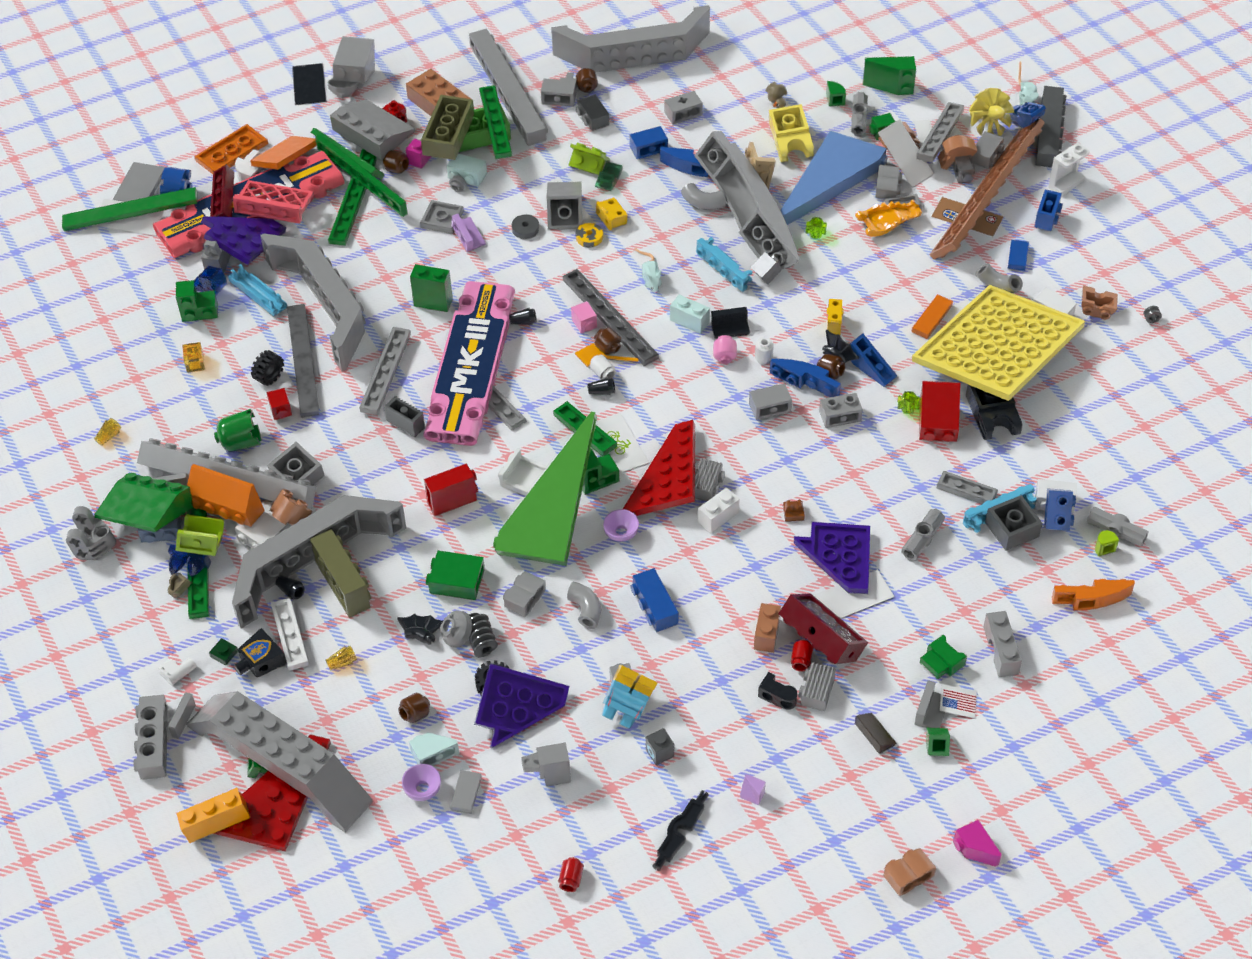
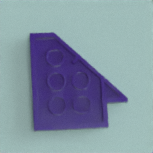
M204 216L201 221L202 224L211 228L205 233L204 239L216 241L220 249L247 265L264 252L260 235L282 236L287 228L274 219Z
M812 522L811 537L794 536V544L848 593L868 594L870 526Z
M490 664L474 725L494 730L490 743V748H494L563 708L570 686Z

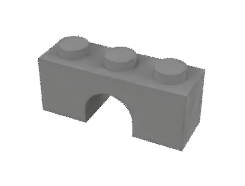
M1007 612L986 613L983 628L988 644L993 643L994 646L993 661L998 677L1019 675L1022 660Z

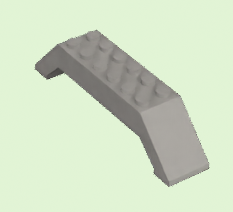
M710 6L694 7L693 12L682 22L592 35L582 34L568 28L567 25L551 27L552 53L554 56L581 69L590 68L595 72L685 60L710 33Z
M271 234L260 235L265 260L271 269L299 273L335 324L336 330L333 335H330L333 358L342 372L345 371L365 333L364 324H366V321L362 315L364 311L362 304L356 301L353 291L348 290L345 280H341L338 270L336 268L333 269L330 259L324 256L321 246L318 247L314 241Z
M343 495L325 507L316 510L308 517L301 519L298 523L284 529L276 536L267 539L259 546L250 549L243 555L232 600L238 626L243 628L258 619L256 612L262 593L276 585L275 582L279 576L289 577L315 561L311 538L331 529L336 536H340L343 544L361 533L388 535L391 538L406 529L403 504L399 501Z
M238 691L214 695L186 723L188 728L202 737L205 734L216 735L312 800L328 818L330 823L345 833L373 802V799L335 754Z

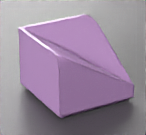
M746 774L740 798L759 805L765 794L766 782Z

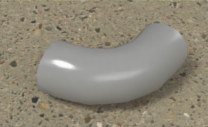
M694 183L685 185L681 190L684 199L699 209L715 210L726 207V198L721 190L706 193L700 191Z
M989 263L983 265L976 272V276L986 286L992 285L1010 293L1019 292L1023 287L1022 279L1018 275H1003L997 272Z
M573 581L568 589L567 600L575 602L581 607V614L578 618L579 623L586 628L595 629L601 614L599 598L589 587Z

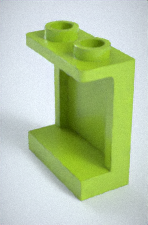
M186 515L183 530H178L176 551L216 556L223 539L224 520Z

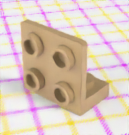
M749 142L748 148L745 149V156L769 190L776 163L775 158L758 157L754 143Z

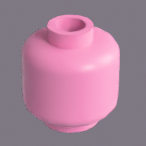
M728 335L718 337L713 343L714 358L722 364H728L737 357L736 341Z

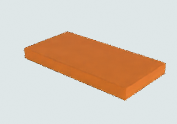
M246 124L200 152L194 158L197 163L213 174L215 170L224 165L231 168L235 165L238 157L245 159L253 149L258 151L268 145V139Z
M290 136L251 159V166L280 169L316 147V139Z

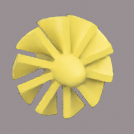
M986 88L974 96L976 100L969 108L971 125L973 126L980 119L983 120L976 127L978 134L982 136L986 122L988 124L987 132L994 134L992 129L994 123L998 136H1001L1005 128L998 123V119L1008 127L1011 126L1010 114H1005L1014 113V108L1009 102L1011 98L999 88Z

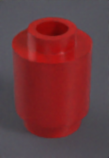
M800 640L794 643L790 661L794 670L804 672L811 666L814 648L810 642Z
M570 857L563 860L558 879L559 888L563 891L575 892L580 886L584 865L579 859Z

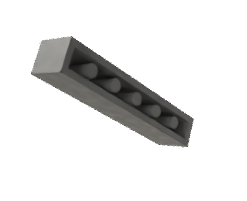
M1044 86L1041 105H1044L1046 110L1041 119L1045 124L1038 135L1036 166L1052 167L1054 157L1062 153V151H1059L1062 149L1063 140L1060 138L1063 137L1064 128L1061 127L1064 126L1065 117L1062 116L1065 115L1066 108L1063 105H1065L1067 95H1064V88Z

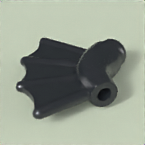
M828 329L825 331L827 345H824L822 348L824 355L832 354L839 356L843 359L844 363L859 359V356L852 350L851 344L846 343L839 334H833Z
M413 614L409 617L397 618L404 630L405 639H417L428 645H431V642L434 643L435 636L433 633L440 628L444 621L437 620L432 615L419 616Z

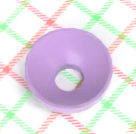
M620 509L610 512L605 517L603 527L610 539L627 541L637 534L639 521L634 513ZM623 528L627 532L619 535L616 533V530Z
M428 764L414 765L402 777V787L405 794L416 801L431 799L440 789V774L436 768ZM420 784L429 786L426 792H418L416 788Z

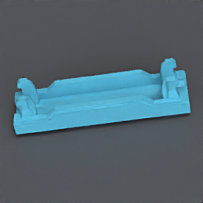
M712 237L709 240L698 239L696 249L698 256L707 261L722 277L728 279L734 287H737L742 292L747 290V283L752 281V278L748 275H752L753 271L747 270L742 272L734 260L717 246L712 245L714 243Z
M242 264L238 265L240 268L237 273L234 269L231 270L232 274L228 276L229 281L272 316H276L287 308V303L281 299L279 293L276 294L274 290L255 275L248 273Z
M1032 484L1021 486L1015 491L1008 494L1004 493L1000 497L988 500L975 508H969L964 513L963 525L966 528H974L975 533L980 532V525L986 524L988 508L1020 495L1034 509L1035 504L1032 503L1037 500L1032 494L1035 490Z

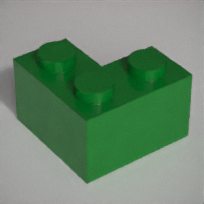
M194 280L176 282V301L182 322L218 318V301L215 291L197 292Z
M591 448L582 489L585 495L620 482L619 469L610 454L597 458Z

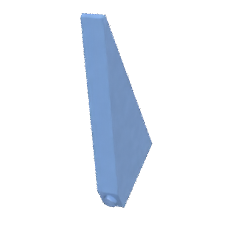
M829 131L780 210L786 224L789 225L877 173L879 165H885L887 162V148Z

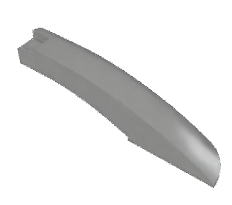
M712 131L694 156L715 182L719 190L723 192L740 229L739 234L758 259L766 252L770 257L773 254L780 261L778 265L782 269L795 265L800 260L786 221L765 183L736 143H730L722 131Z

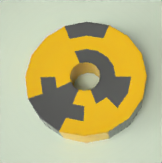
M585 223L576 229V241L583 247H595L603 240V230L597 224Z

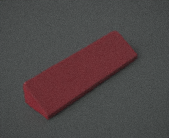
M227 165L213 172L210 217H232L234 171Z

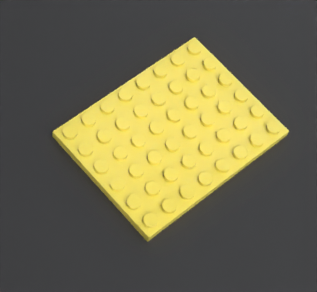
M989 285L912 355V362L1009 401L1084 328L1085 321Z

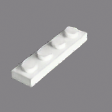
M287 598L272 602L271 607L289 671L309 666L291 599Z

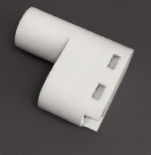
M170 658L159 666L158 669L160 670V675L173 686L197 668V665L191 658L181 665L176 664Z

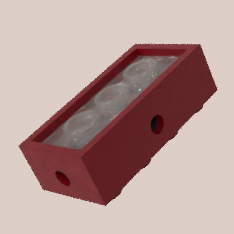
M811 593L790 594L778 613L783 618L784 623L794 627L798 631L799 636L809 640L812 643V647L827 656L826 659L832 664L856 662L869 643Z

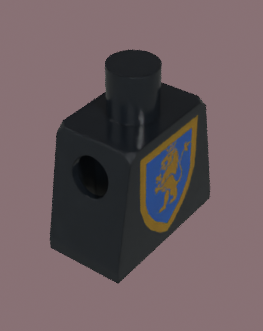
M261 628L239 647L238 652L241 661L234 665V669L239 675L250 670L255 677H261L287 664L281 648Z

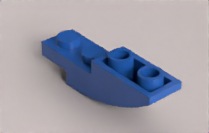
M1027 102L1023 105L1014 106V113L1008 114H1010L1012 121H1016L1019 127L1024 128L1041 118L1045 113L1046 107L1041 104Z
M660 147V162L683 173L708 177L709 174L694 156V149Z
M771 359L770 374L800 389L805 384L827 397L840 396L841 383L829 378L828 370L798 360Z

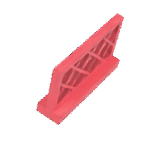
M248 180L240 194H235L233 197L234 212L300 224L302 214L313 198L314 193L308 190Z

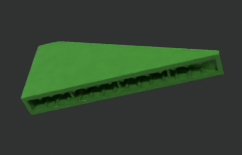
M590 412L499 530L498 537L495 536L493 548H495L498 555L567 566L597 421L595 412Z

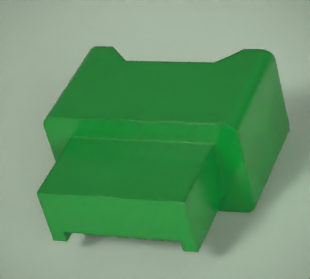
M943 634L928 645L927 653L920 657V664L925 666L938 680L946 673L952 676L966 665L967 656L951 647L946 642V636Z

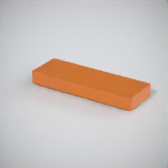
M937 294L914 324L911 332L928 339L953 306V301Z

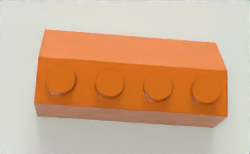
M196 464L191 466L187 486H190L193 508H199L209 514H216L224 519H230L238 524L250 527L265 511L254 484Z

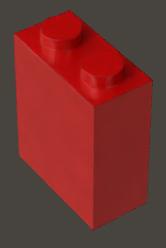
M467 463L424 479L427 504L434 517L477 501L476 493L478 492V487L475 483L477 476L473 469L470 470Z

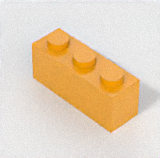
M238 788L176 813L180 829L189 843L250 818L246 801Z

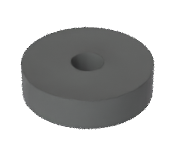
M519 215L512 221V233L518 238L529 239L536 236L539 232V221L532 215Z

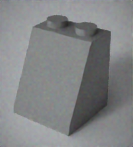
M343 36L333 62V80L365 83L375 71L374 39Z
M547 182L548 229H574L582 225V182Z

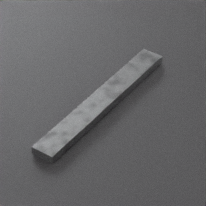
M578 269L562 276L563 281L583 302L587 301L602 323L621 337V343L635 358L639 359L643 366L659 359V354Z
M305 304L287 306L301 418L320 415Z

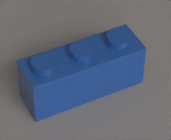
M655 568L633 575V584L630 585L631 591L634 596H638L639 606L642 611L645 610L649 625L653 626L656 632L678 625L679 613Z

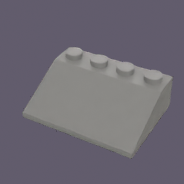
M367 99L343 105L330 115L333 131L381 160L389 151L394 150L416 131L412 126Z

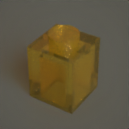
M201 342L183 344V358L187 373L205 370Z

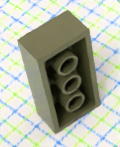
M440 95L421 139L423 155L456 160L474 117L473 99Z
M331 529L311 538L315 563L347 616L350 618L371 608L369 602L371 595L367 589L369 584L365 577L360 576V569L357 563H352V557L348 549L344 550L342 547L343 542L340 536H336Z

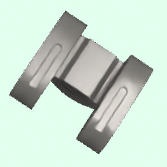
M78 506L74 509L72 520L78 529H70L68 531L66 543L74 556L80 560L99 559L115 546L116 539L108 525L101 519L95 518L89 508Z

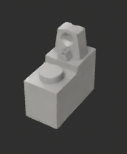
M567 72L566 78H560V80L544 78L541 88V104L574 107L577 94V79H574V73Z
M206 240L201 259L205 275L223 277L231 255L220 249L216 241Z
M566 742L536 747V753L521 757L523 771L539 772L540 779L545 780L546 787L571 782Z

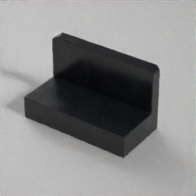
M747 307L711 311V327L714 338L718 339L722 335L731 337L749 335Z

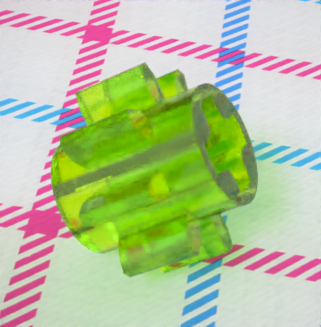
M814 217L806 222V234H809L811 238L818 239L822 234L826 235L827 222L823 223L822 218Z
M904 391L902 396L898 395L897 408L901 409L904 414H913L915 409L919 410L920 396H916L911 391Z

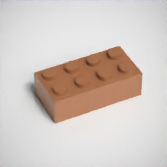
M432 69L406 83L407 98L430 116L440 95L471 99Z

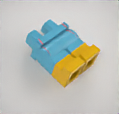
M619 665L606 698L603 701L605 706L602 716L613 720L618 710L624 713L619 724L630 729L635 720L640 719L641 713L658 682L623 665Z

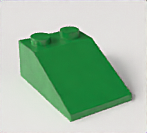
M914 56L865 58L864 86L895 95L914 94L916 77Z

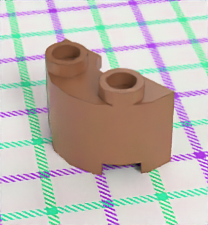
M1083 285L1081 301L1083 314L1099 317L1104 320L1109 319L1117 310L1118 294L1108 291L1097 293L1095 288Z
M287 489L280 491L269 511L273 512L272 516L281 523L294 525L301 519L311 515L313 511L308 508L306 502L300 499L294 500L292 497L293 493Z

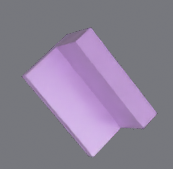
M459 214L452 216V227L466 252L486 245L471 217L461 219Z

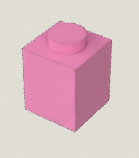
M587 301L571 307L572 321L581 334L597 328V315Z

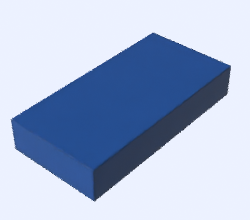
M1011 239L1007 269L1025 271L1028 241Z

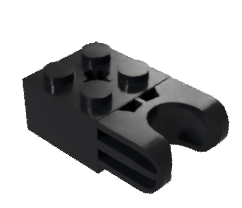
M967 384L966 398L984 440L992 439L994 427L996 426L1007 428L1011 435L1021 434L1022 421L1013 397L1008 401Z

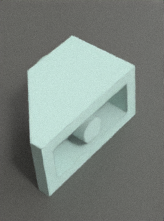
M426 733L418 735L409 741L411 753L417 764L434 766L460 754L456 739Z

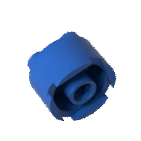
M165 167L161 179L164 181L163 185H160V194L193 188V184L190 183L191 170Z

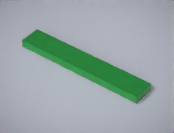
M496 86L480 87L479 93L495 159L512 157Z
M313 128L310 132L315 136L321 134L365 170L381 180L384 178L385 173L320 130Z

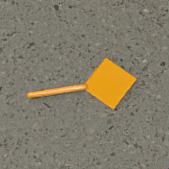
M594 343L575 352V355L587 367L590 366L591 359L596 355H604L607 359L639 361L638 358L605 355Z

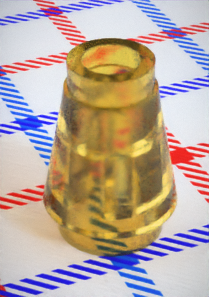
M113 418L105 420L94 440L103 446L120 433L121 425Z
M350 645L342 647L325 660L329 669L333 670L354 664L353 662L357 660V657Z

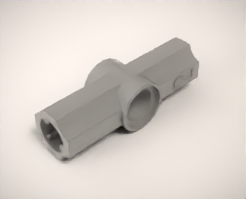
M858 92L853 96L851 133L855 136H861L866 132L868 95L864 92Z
M1097 507L1092 508L1087 518L1088 523L1103 530L1112 531L1119 539L1123 538L1140 547L1143 546L1149 531L1130 523L1125 515H1112Z
M936 508L930 509L922 522L916 525L914 533L901 550L905 558L916 560L924 548L930 545L932 537L945 520V516L940 510Z

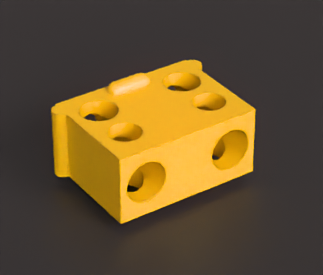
M615 197L601 202L597 201L596 214L608 230L627 224L628 214Z
M829 299L826 312L828 315L827 329L833 334L841 335L842 316L844 315L842 299Z

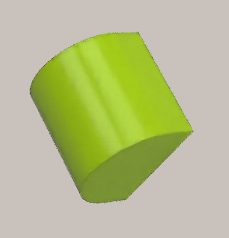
M1105 530L1099 533L1095 545L1097 556L1116 552L1119 538L1114 532Z

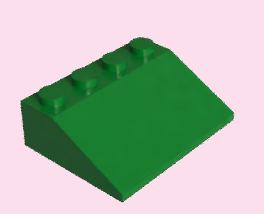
M127 473L115 483L95 512L94 517L156 532L193 508L190 486L167 482L164 479H154L150 476L136 475V473Z

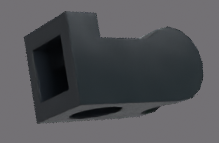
M768 672L758 687V697L783 709H793L797 704L798 693L796 688L790 685L785 686L775 681L776 675Z

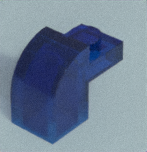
M207 266L195 278L194 283L196 291H215L217 296L226 286L227 280L222 268Z

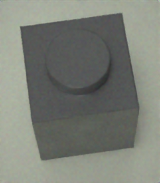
M664 728L645 737L646 751L656 766L674 757V742Z

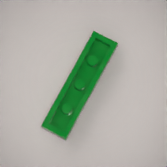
M568 401L553 410V415L574 433L587 418ZM597 425L595 426L591 447L601 456H605L617 447V442Z

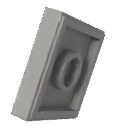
M431 200L420 222V228L453 234L452 216L459 214L461 218L464 206Z

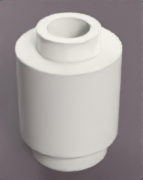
M760 338L755 343V359L760 364H768L773 358L774 343L771 339Z
M596 355L591 359L590 368L600 379L609 377V379L614 378L616 375L615 367L604 355Z

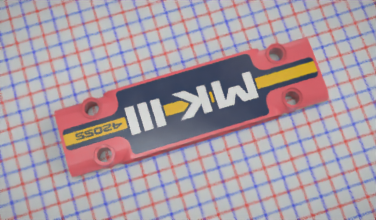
M320 151L308 157L299 156L292 164L288 163L280 169H268L234 184L233 197L235 194L239 195L248 180L313 191L314 196L310 201L311 203L314 198L325 197L327 189L332 190L339 187L345 181L341 172L325 152ZM212 194L197 200L198 204L188 205L185 210L176 209L172 211L171 216L153 223L157 236L174 259L188 253L189 250L197 253L204 249V243L206 242L204 235L211 228L202 224L201 221L202 217L210 216ZM234 205L232 207V217L264 218L253 215L235 213Z

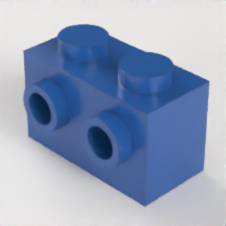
M661 126L629 134L630 148L636 159L659 154L660 147H668V138Z
M1044 190L1036 215L1035 228L1052 231L1053 225H1057L1059 219L1057 213H1061L1063 203H1060L1062 193Z
M1047 488L1045 529L1070 531V526L1074 525V515L1071 514L1072 507H1075L1076 495H1073V491Z

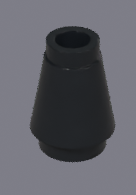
M529 307L509 314L511 325H532L537 322L534 308L530 309Z
M609 377L587 384L589 394L611 395V393H615L613 378L609 379Z
M282 575L276 579V586L290 599H299L304 594L305 588L302 582Z

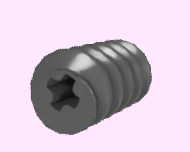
M471 613L469 616L472 620V630L469 641L474 655L477 658H482L495 650L498 643L495 640L496 637L493 634L488 615Z

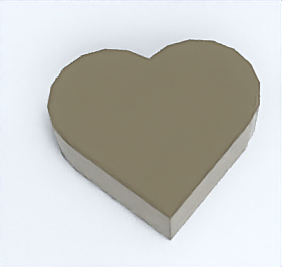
M174 573L169 579L168 593L172 597L177 598L190 586L191 582L181 573Z

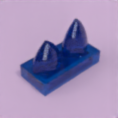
M170 544L168 552L170 554L169 571L171 575L180 571L185 563H188V572L191 577L198 574L203 568L209 569L211 560L208 555L176 551V545Z

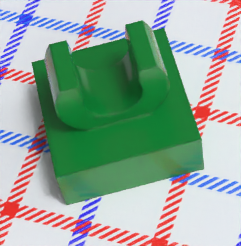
M248 758L247 777L256 778L259 772L262 774L268 772L267 769Z

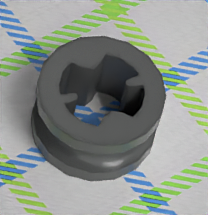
M1158 306L1147 307L1143 312L1148 323H1155L1162 317Z

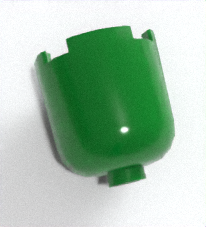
M252 409L223 417L217 423V432L214 433L216 442L221 443V446L226 451L234 452L261 445V434L258 424L254 425L252 418L255 415Z

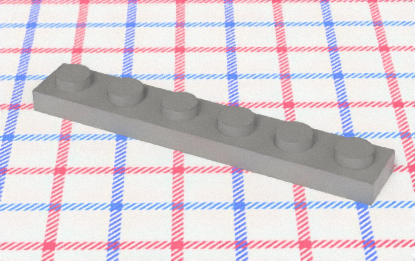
M947 103L917 152L916 159L933 163L943 146L942 143L948 138L962 115L964 105Z
M392 328L360 404V412L373 415L379 414L411 336L409 329Z

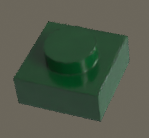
M221 638L210 650L209 655L218 662L227 665L238 653V647Z

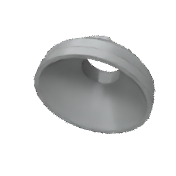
M333 78L328 81V89L339 98L350 97L356 91L358 82L333 80Z
M456 610L451 612L444 618L440 626L444 642L456 648L464 645L471 634L472 620L469 614L464 611ZM451 622L452 626L451 629L448 631V627Z

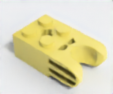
M802 104L769 110V125L780 162L788 161V154L793 150L802 151L806 158L813 157L814 146Z

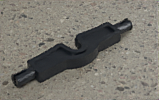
M701 790L696 800H690L682 814L676 816L670 822L667 829V837L657 850L658 858L652 865L655 870L657 868V871H660L666 861L671 862L674 855L685 843L686 837L678 829L682 828L688 831L694 829L700 815L704 811L703 803L709 796L707 792L704 793V790Z

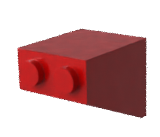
M922 381L919 401V440L957 442L960 416V383Z

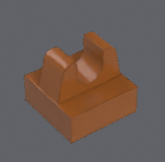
M799 499L798 501L787 500L783 502L785 522L804 521L803 501Z

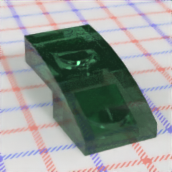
M606 161L603 171L599 173L595 187L612 191L623 170L622 165Z

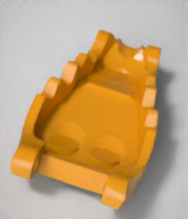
M913 199L907 204L891 201L888 205L883 202L881 205L876 204L868 210L858 211L855 213V217L858 221L865 222L868 227L865 230L867 236L876 237L889 233L909 219L921 216L922 209L919 208V205Z

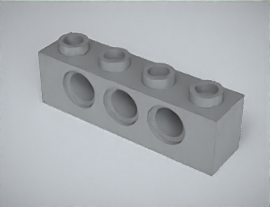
M164 694L139 697V705L135 707L136 717L138 718V723H135V734L138 736V741H134V750L137 754V759L133 761L134 771L138 772L140 779L166 777L168 704Z

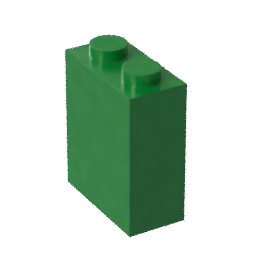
M415 264L410 275L414 307L448 312L453 301L450 270Z
M437 550L436 557L431 560V573H428L426 576V585L429 587V593L476 600L485 570L484 557Z

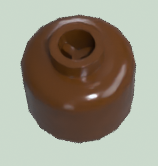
M583 68L577 72V87L580 91L588 93L597 88L598 80L594 70Z
M391 150L383 158V164L388 172L401 174L407 170L409 160L405 153Z
M601 328L594 336L595 346L606 355L615 354L621 348V337L611 328Z
M825 354L817 362V366L829 371V378L833 380L838 379L845 372V363L839 356Z
M413 693L401 700L398 708L399 715L404 721L415 723L428 716L430 702L426 696L420 693Z

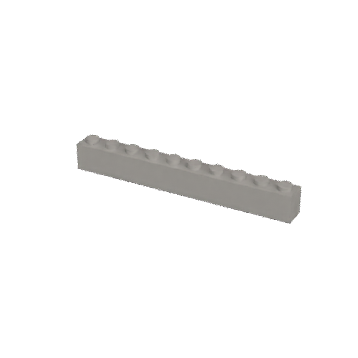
M487 28L469 33L471 49L492 85L496 86L497 94L526 144L530 146L546 141L547 126L545 123H542L540 114L536 113L534 104L530 102L528 93L524 92L522 83L518 82L516 73L512 72L510 63L506 62V57L504 53H501L499 44L495 43L493 34H490Z
M149 438V441H141L137 459L138 464L174 474L187 472L188 476L191 466L196 464L254 484L258 496L267 500L275 501L280 491L287 489L293 493L292 497L294 500L300 499L308 504L309 509H312L317 486L311 485L309 480L299 479L296 481L290 475L282 474V476H278L272 470H265L263 472L257 466L248 465V467H245L239 461H231L230 463L224 457L215 456V458H212L206 452H198L197 454L191 448L182 447V449H179L173 443L161 444V440Z

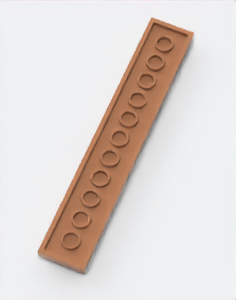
M1041 118L1028 127L1018 130L929 254L934 260L938 257L943 258L950 251L955 252L961 246L960 242L969 235L968 231L976 225L975 221L984 214L983 210L991 204L990 200L998 194V189L1005 184L1006 177L1013 173V167L1020 163V158L1027 153V148L1034 143V138L1041 133V128L1045 124Z

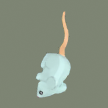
M1020 61L1018 82L1021 86V91H1019L1020 105L1027 102L1036 103L1034 101L1039 97L1037 87L1032 82H1021Z
M635 248L638 253L651 257L650 261L642 264V278L645 280V287L657 293L662 284L660 280L661 270H659L658 263L654 261L655 258L652 254Z

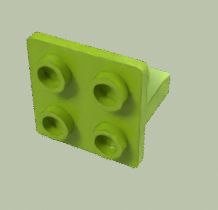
M581 143L571 144L570 147L573 149L568 166L601 176L605 161H610V158L606 156L607 153L595 147H592L591 150V148Z

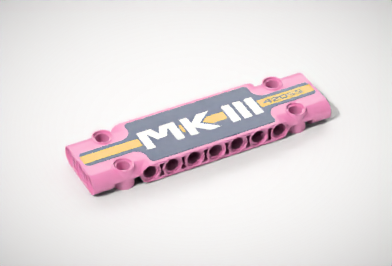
M474 281L466 282L462 296L459 298V308L454 312L431 395L429 417L424 431V438L427 440L473 446L477 443L480 429L483 427V416L487 414L492 386L495 384L509 329V314H511V306L515 295V289L512 286Z

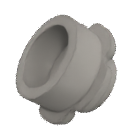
M455 175L449 180L453 190H464L465 180L461 176Z

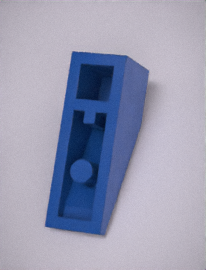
M864 333L850 343L854 353L859 356V359L851 361L852 364L880 385L885 387L897 377L896 373Z

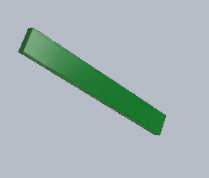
M321 134L315 137L317 150L324 151L331 161L399 215L404 217L408 214L405 200Z
M362 148L359 157L375 167L378 157ZM351 177L328 238L329 244L346 246L367 189L353 177Z
M193 187L62 215L63 231L198 204L197 189Z
M191 508L187 511V515L207 517V512L199 508ZM187 552L188 580L191 582L188 587L189 619L210 617L208 555Z

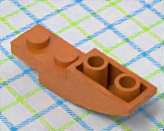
M1099 579L1094 580L1092 586H1054L1052 604H1073V611L1106 607L1132 595L1135 581Z

